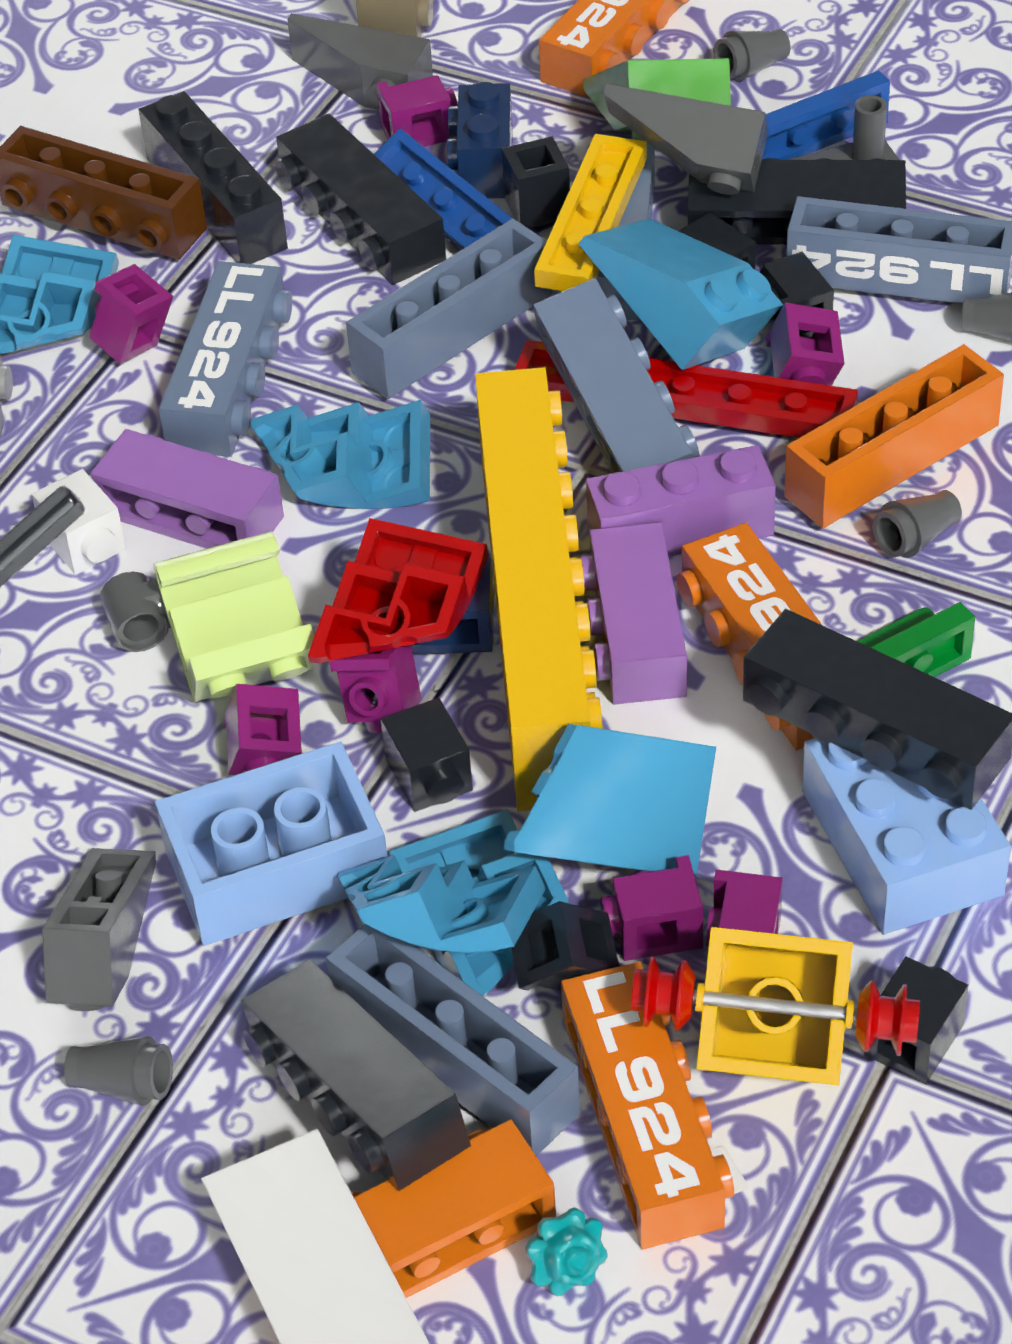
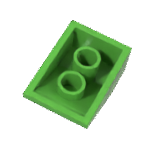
M729 58L627 60L583 79V90L615 131H628L631 129L609 113L603 94L606 83L731 106ZM632 131V139L644 140Z

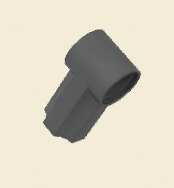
M131 571L112 577L103 586L100 600L114 636L121 648L132 652L146 651L164 640L171 626L156 579L150 580L143 573Z

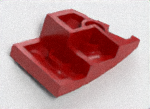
M369 518L355 562L347 561L333 605L325 604L308 653L309 662L319 664L448 638L463 618L476 592L489 557L487 544Z

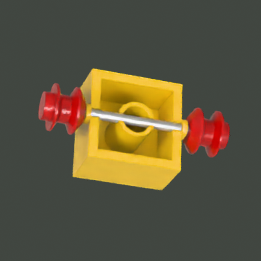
M711 927L705 983H698L697 990H695L696 975L687 960H682L675 973L661 972L656 958L651 956L648 970L635 969L631 1011L643 1012L644 1027L649 1026L656 1014L670 1015L675 1030L680 1031L691 1019L693 1004H696L695 1011L702 1012L696 1069L839 1085L845 1028L852 1029L853 1022H856L855 1037L864 1052L870 1050L876 1039L891 1040L896 1056H900L902 1042L916 1043L920 1000L906 999L907 984L902 985L895 997L880 996L875 981L871 980L859 993L858 1007L855 1008V1000L848 999L853 942Z

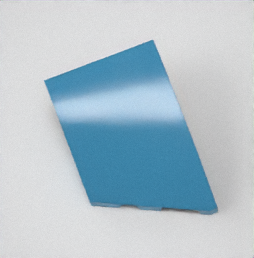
M13 235L2 273H0V354L84 334L94 323L96 316L95 306L101 297L94 290L96 281L117 272L119 266L117 254Z
M421 400L370 416L362 405L357 402L310 418L305 415L297 404L251 419L252 429L261 439L269 455L299 499L323 505L354 509H389L430 501V412Z
M568 724L554 749L552 763L548 769L541 773L531 791L538 799L521 830L508 833L503 850L645 871H661L676 868V857L689 855L694 876L697 877L716 747Z
M508 809L388 852V856L395 855L403 873L435 863L440 868L465 860L475 883L536 865L546 889L533 913L558 901L569 903L548 857L503 850L508 833L517 830ZM511 947L490 952L473 953L431 949L441 966L483 997L494 988L514 965Z
M395 855L340 871L338 874V878L363 923L388 936L413 945L439 951L460 953L490 952L514 947L546 889L536 865L475 883L465 860L440 868L435 863L403 873Z

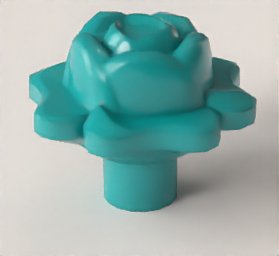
M576 1207L570 1208L559 1217H547L540 1220L537 1226L538 1233L536 1237L529 1240L525 1246V1252L532 1262L531 1281L538 1287L548 1285L549 1290L556 1296H563L575 1286H588L592 1284L596 1278L595 1272L599 1265L603 1264L608 1257L607 1250L601 1242L603 1228L601 1221L591 1217L586 1219L584 1212Z

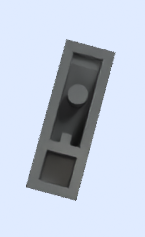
M292 13L287 19L292 60L364 107L379 110L376 83L386 81L390 87L433 76L430 39Z
M605 84L603 94L609 113L698 181L706 183L709 189L727 195H736L739 193V190L754 192L768 135L765 112Z
M91 849L42 928L46 1003L68 1004L70 1008L78 1011H94L105 1006L113 1007L130 974L156 865V851Z

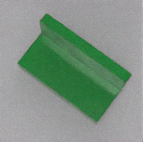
M961 602L936 614L931 609L923 607L857 642L933 677H937L971 659L976 616Z

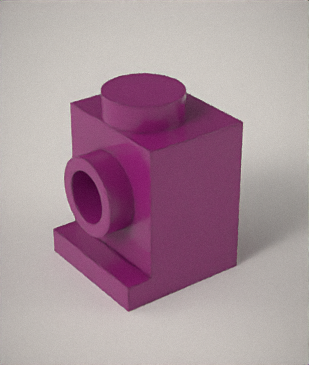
M438 75L390 87L386 81L376 83L380 125L387 139L401 128L423 147L447 142V139L450 138L448 106H458L453 89L451 87L445 88Z
M132 264L96 281L94 290L101 297L95 306L96 316L89 338L119 364L157 346L174 296L136 264Z
M785 302L765 337L766 347H771L774 377L832 386L845 364L838 311ZM799 330L814 333L811 338L799 335Z
M411 645L329 661L331 672L337 671L347 722H365L369 732L382 733L380 718L414 707L422 700Z
M236 683L223 717L224 728H227L228 775L241 774L302 754L298 689Z
M689 855L676 857V868L640 871L631 876L613 878V895L600 897L601 911L609 914L613 936L618 935L624 961L703 948V905Z
M716 869L714 875L713 907L710 908L707 923L706 947H709L711 927L779 934L783 877Z

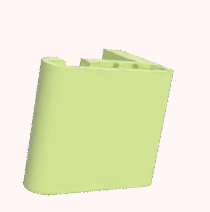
M272 531L153 563L158 587L194 702L210 697L221 698L230 696L234 691L236 683L256 685L271 680L281 681L296 677L307 670L313 669L314 663L309 662L308 653L315 635L311 623L306 625L302 623L288 576L283 577L277 558L280 549Z

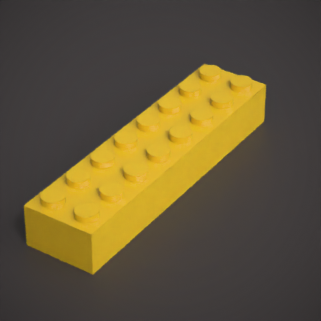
M545 367L475 373L481 461L517 812L532 810L538 797L531 791L541 773L548 769L552 763L554 749L568 724L603 729L600 698L595 697V692H586L588 688L597 687L594 651L589 650V646H581L580 644L583 641H590V623L587 603H583V601L575 602L574 597L584 595L582 559L577 557L569 558V552L579 551L576 515H564L563 510L573 508L570 472L559 473L558 468L568 466L565 431H553V426H562L560 391H548Z

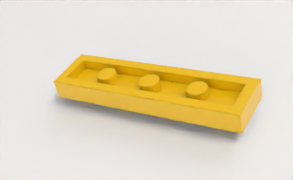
M601 134L594 135L534 269L535 287L563 292L597 278L600 271L599 268L578 243L586 235L619 226L647 160V141Z

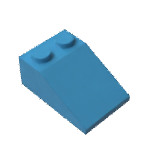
M650 218L586 235L578 243L681 370L745 349L783 306L781 301L771 291L768 280L760 272L754 270L749 263Z

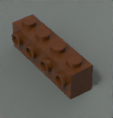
M21 125L0 146V197L3 206L178 260L184 256L207 229L200 180L197 177Z

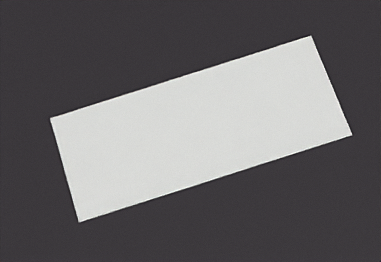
M318 1129L201 1178L280 1344H430Z

